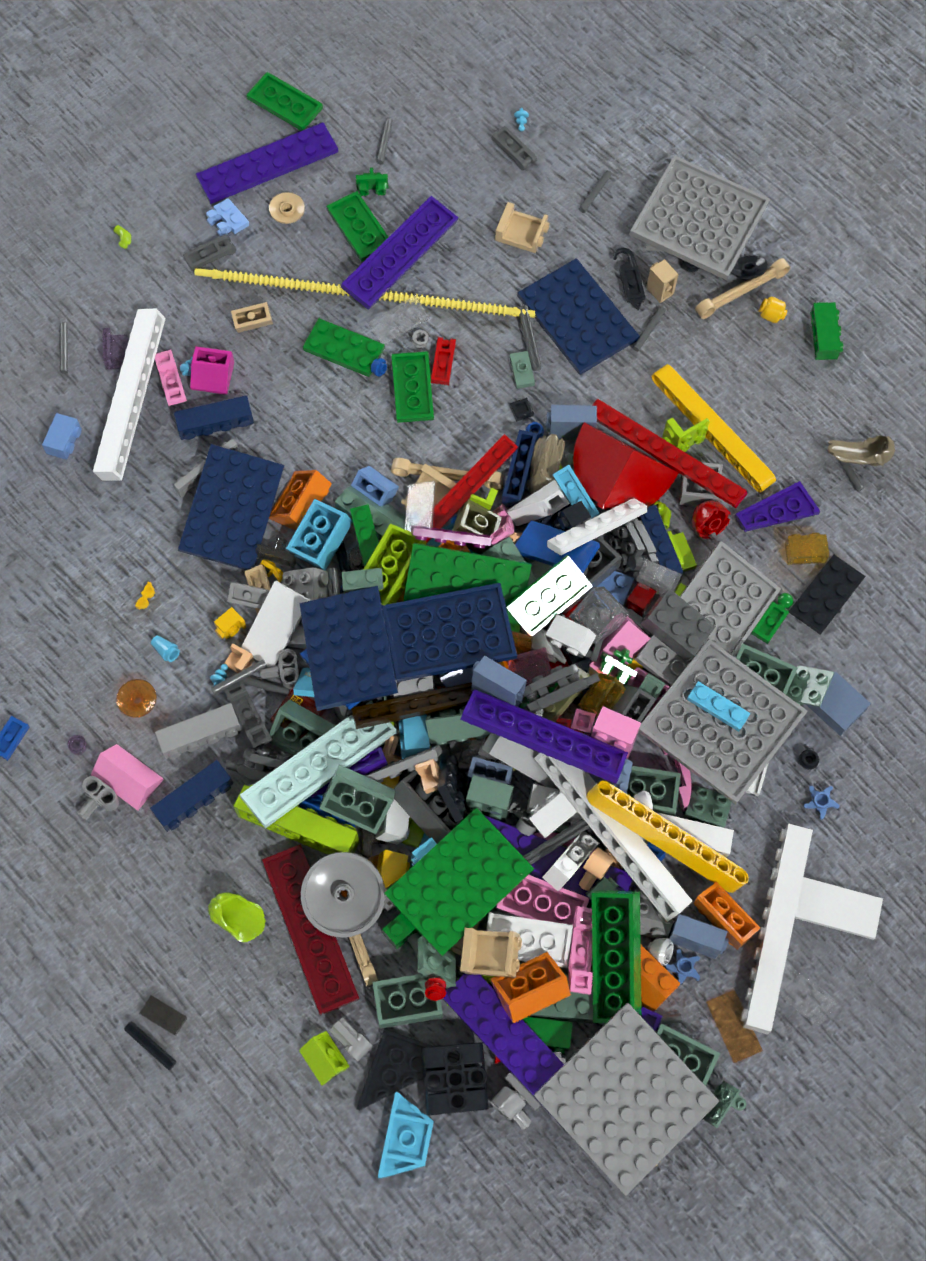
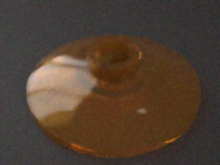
M141 679L130 680L123 684L116 697L120 711L126 716L133 718L142 717L150 713L157 700L154 687L149 682ZM140 698L141 702L134 703L135 699Z

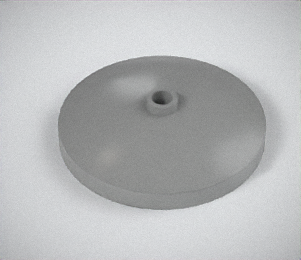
M337 852L321 858L309 869L301 887V903L308 920L318 930L334 937H352L369 929L379 918L385 903V885L380 872L368 859L355 853ZM341 890H347L348 896L343 897L341 895Z

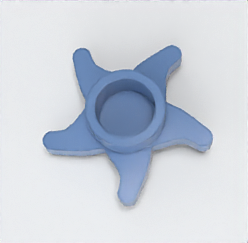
M810 786L809 791L812 801L804 804L803 807L806 809H817L820 813V820H823L827 808L834 807L838 809L840 805L830 798L832 786H829L822 792L816 791L813 786Z
M677 949L676 963L665 965V969L677 973L678 981L681 984L686 977H693L696 981H699L700 976L694 969V964L700 960V957L686 958L681 954V949Z

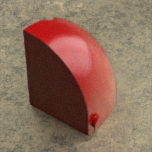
M585 422L580 429L573 455L574 473L588 496L597 501V506L604 510L608 508L613 509L633 498L649 507L666 493L679 474L663 463Z

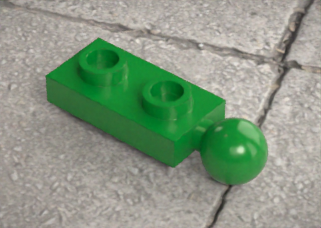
M782 593L778 597V604L775 602L771 603L751 634L768 644L789 614V611L785 608L792 606L793 597L788 593Z

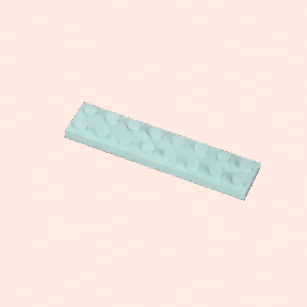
M350 715L241 793L240 798L264 828H267L329 783L338 765L349 768L396 734L397 730L390 722L356 729L353 717Z

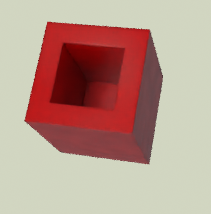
M639 581L628 597L625 607L632 609L642 617L653 601L656 591Z

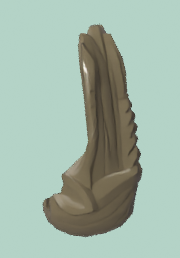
M550 434L547 438L543 436L535 444L530 467V479L526 483L531 495L555 480L553 474L559 471L565 441L562 438L559 440L556 434Z
M883 435L876 436L875 438L869 437L862 442L830 440L827 448L829 453L841 462L861 465L868 464L870 466H883L891 460L895 453L894 441L891 437Z

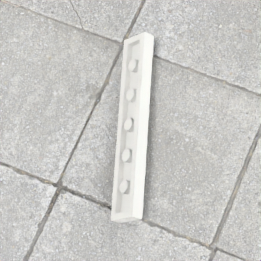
M635 498L630 499L548 540L547 547L557 554L563 555L647 513V505Z

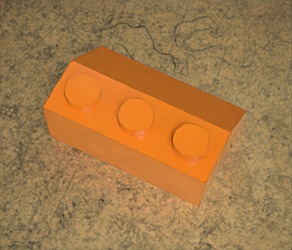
M317 470L295 471L273 507L269 519L292 530H297L313 500L316 499L322 502L323 498L328 494L332 483Z
M717 882L698 895L693 903L698 911L714 927L727 931L726 938H729L728 943L734 946L736 950L742 947L760 929L757 923Z
M641 945V1009L645 1007L655 1012L681 983Z
M548 952L520 964L519 971L516 972V978L500 976L491 978V983L499 1000L513 1023L571 995L567 977Z

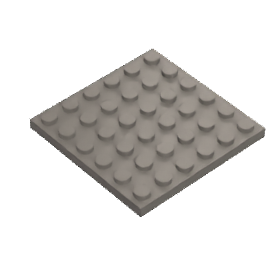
M674 155L631 228L629 235L727 280L767 208L770 199Z
M709 639L641 723L638 732L736 805L808 711ZM698 681L751 713L739 732L687 700Z
M626 1003L533 1095L625 1196L719 1102L629 1003Z

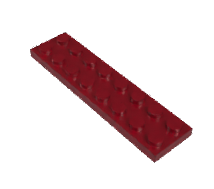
M301 844L262 859L320 1016L360 1000L337 938L318 930L304 913L301 903V887L310 868Z

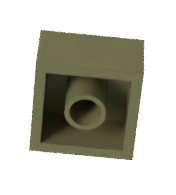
M468 499L459 510L452 531L490 536L498 530L502 517ZM466 543L468 549L478 554H483L493 545L491 543V546L485 545V548L473 547V543Z

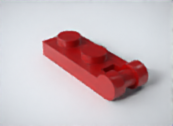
M438 337L431 383L450 384L456 339L445 340L443 337Z

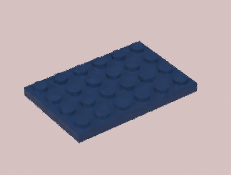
M577 258L517 292L518 298L528 307V310L535 311L536 321L579 375L635 343L640 337Z
M211 444L178 551L243 570L254 568L285 465Z
M501 583L382 605L397 682L473 668L474 664L477 661L480 662L484 656L496 663L517 659Z
M378 586L299 603L317 711L398 693Z

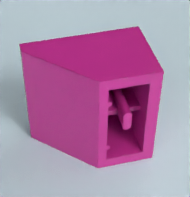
M195 346L191 364L190 389L227 395L234 367L232 351Z

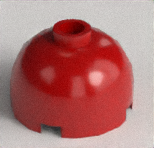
M712 500L703 502L693 512L691 518L693 528L703 539H710L709 535L715 532L717 536L727 527L730 522L728 516L731 513L720 502Z

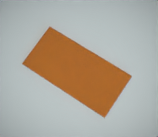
M735 990L706 1002L733 1063L763 1051L754 1030L743 1028L744 1022L741 1021V1015L744 1008Z

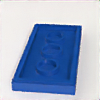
M532 520L515 544L523 557L550 566H554L568 555L582 573H584L600 548L599 542L591 540L563 555H559L547 547V541L566 531Z

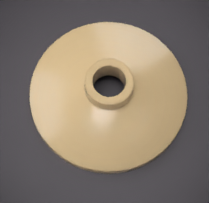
M289 192L278 194L269 204L271 217L283 224L298 221L305 211L303 200L298 195Z

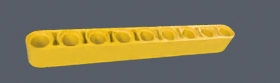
M669 364L664 365L652 374V380L655 385L693 425L706 418L709 419L710 423L705 436L706 439L757 492L761 493L776 482L773 472Z
M600 781L588 791L587 800L592 806L711 882H717L725 891L734 893L748 883L749 877L743 868L609 782Z

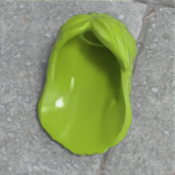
M229 892L217 894L210 901L208 914L211 921L229 932L236 940L249 942L264 931L266 923L265 914L258 904L249 902L242 896Z

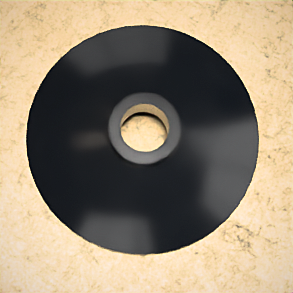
M744 256L738 259L732 273L741 279H754L762 276L767 271L768 264L762 257Z

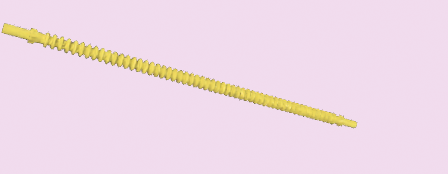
M195 268L194 272L196 276L223 279V281L228 279L229 282L231 280L234 282L238 280L239 283L244 281L245 284L247 282L252 284L253 282L254 285L259 283L260 286L262 284L265 286L269 284L270 287L275 285L276 288L277 286H280V288L285 286L286 289L290 287L291 290L293 288L296 290L300 288L301 291L303 289H306V291L311 290V292L316 290L317 293L321 291V293L326 292L327 294L331 292L332 295L334 293H337V295L341 293L342 296L345 294L348 297L350 296L341 288L340 284L335 286L334 283L332 285L330 283L325 285L324 282L320 284L319 281L317 283H314V281L310 283L309 280L304 282L303 279L301 281L299 279L294 281L293 278L291 280L289 278L284 279L283 277L278 279V276L275 278L273 276L268 277V275L263 277L262 274L260 276L258 274L253 276L252 273L250 275L247 272L244 274L240 272L238 274L237 271L232 273L231 270L229 272L224 270L223 272L216 269ZM392 291L386 292L379 299V301L381 299L384 301L388 299L389 302L394 300V302L399 301V303L404 301L405 304L409 302L410 305L412 303H415V305L419 303L420 306L422 304H425V306L430 305V307L435 305L436 308L438 306L441 308L446 307V309L451 307V310L453 308H456V310L461 309L462 311L466 309L467 312L469 310H472V312L476 310L477 313L482 311L483 314L485 312L488 314L492 312L493 315L498 313V316L503 314V316L510 315L516 317L520 316L521 312L518 307H507L506 305L502 307L501 304L499 306H496V304L492 306L491 303L486 305L485 302L483 304L480 302L476 304L475 301L470 303L469 300L468 302H465V300L461 302L459 299L455 301L454 298L452 300H449V298L445 300L444 297L439 299L438 296L436 298L433 296L429 298L428 295L426 297H423V295L418 296V294L413 296L412 293L408 295L407 292L405 294H402V292L398 294L397 291L395 293H392ZM522 309V312L525 315L526 310ZM527 310L530 318H535V311Z

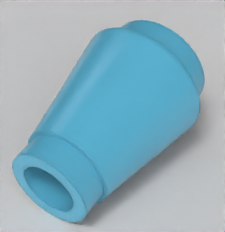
M158 635L151 640V645L164 661L172 662L179 656L180 650L176 644Z

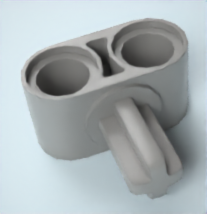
M291 649L283 650L279 654L278 665L267 666L260 670L261 678L280 677L283 687L293 691L299 678L296 653ZM287 658L293 659L291 663H284V660ZM287 677H295L292 682L285 681Z
M89 776L84 779L82 788L89 799L77 812L81 818L88 819L98 806L107 811H113L119 806V797L104 782L95 776ZM91 785H98L96 790L89 791ZM113 796V800L110 803H104L106 797Z
M504 1086L490 1100V1103L505 1118L510 1121L513 1119L521 1129L528 1128L531 1119L522 1110L526 1105L525 1102L513 1090Z

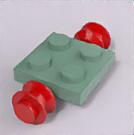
M421 936L418 938V972L430 978L425 982V996L433 1001L443 999L446 996L445 988L449 989L456 986L455 952L451 949L441 957L429 942Z

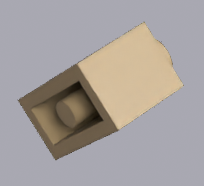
M665 259L659 263L656 262L650 268L646 289L659 303H662L674 294L678 273Z
M267 302L231 311L234 326L238 333L273 324Z

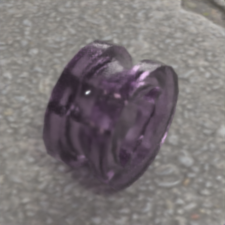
M74 735L68 740L67 745L72 754L81 755L86 751L87 743L82 736ZM78 741L79 743L82 742L80 744V748L78 749L74 747V742Z

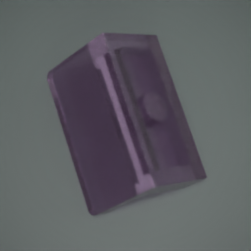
M103 328V362L106 370L121 369L128 346V336L126 334L112 335L110 328Z

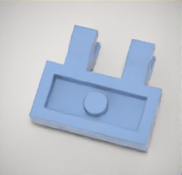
M229 198L215 205L214 210L206 212V215L209 217L207 222L211 226L220 219L223 220V222L216 224L219 229L217 231L219 236L227 235L231 231L236 234L249 226V221Z

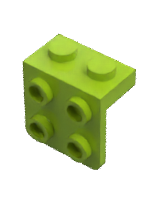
M672 417L666 421L662 438L686 452L693 444H700L705 440L710 421L706 418L683 431Z

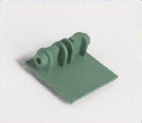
M798 665L786 695L799 705L808 704L820 707L834 672Z
M694 785L684 816L688 817V820L697 822L700 819V823L706 821L705 824L709 822V825L725 828L732 802L720 793Z
M723 1081L714 1091V1096L719 1102L702 1119L717 1128L730 1107L738 1111L744 1110L746 1101L738 1095L741 1090Z

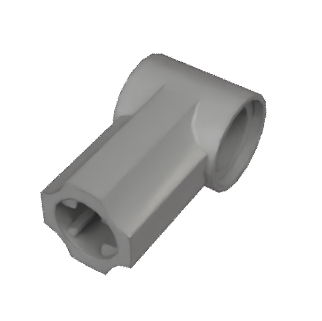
M343 1017L329 1030L356 1062L373 1047Z

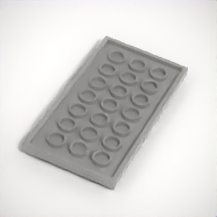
M722 541L716 545L680 597L716 626L699 651L710 639L734 657L781 588ZM652 634L651 639L634 660L671 687L694 657L685 661Z

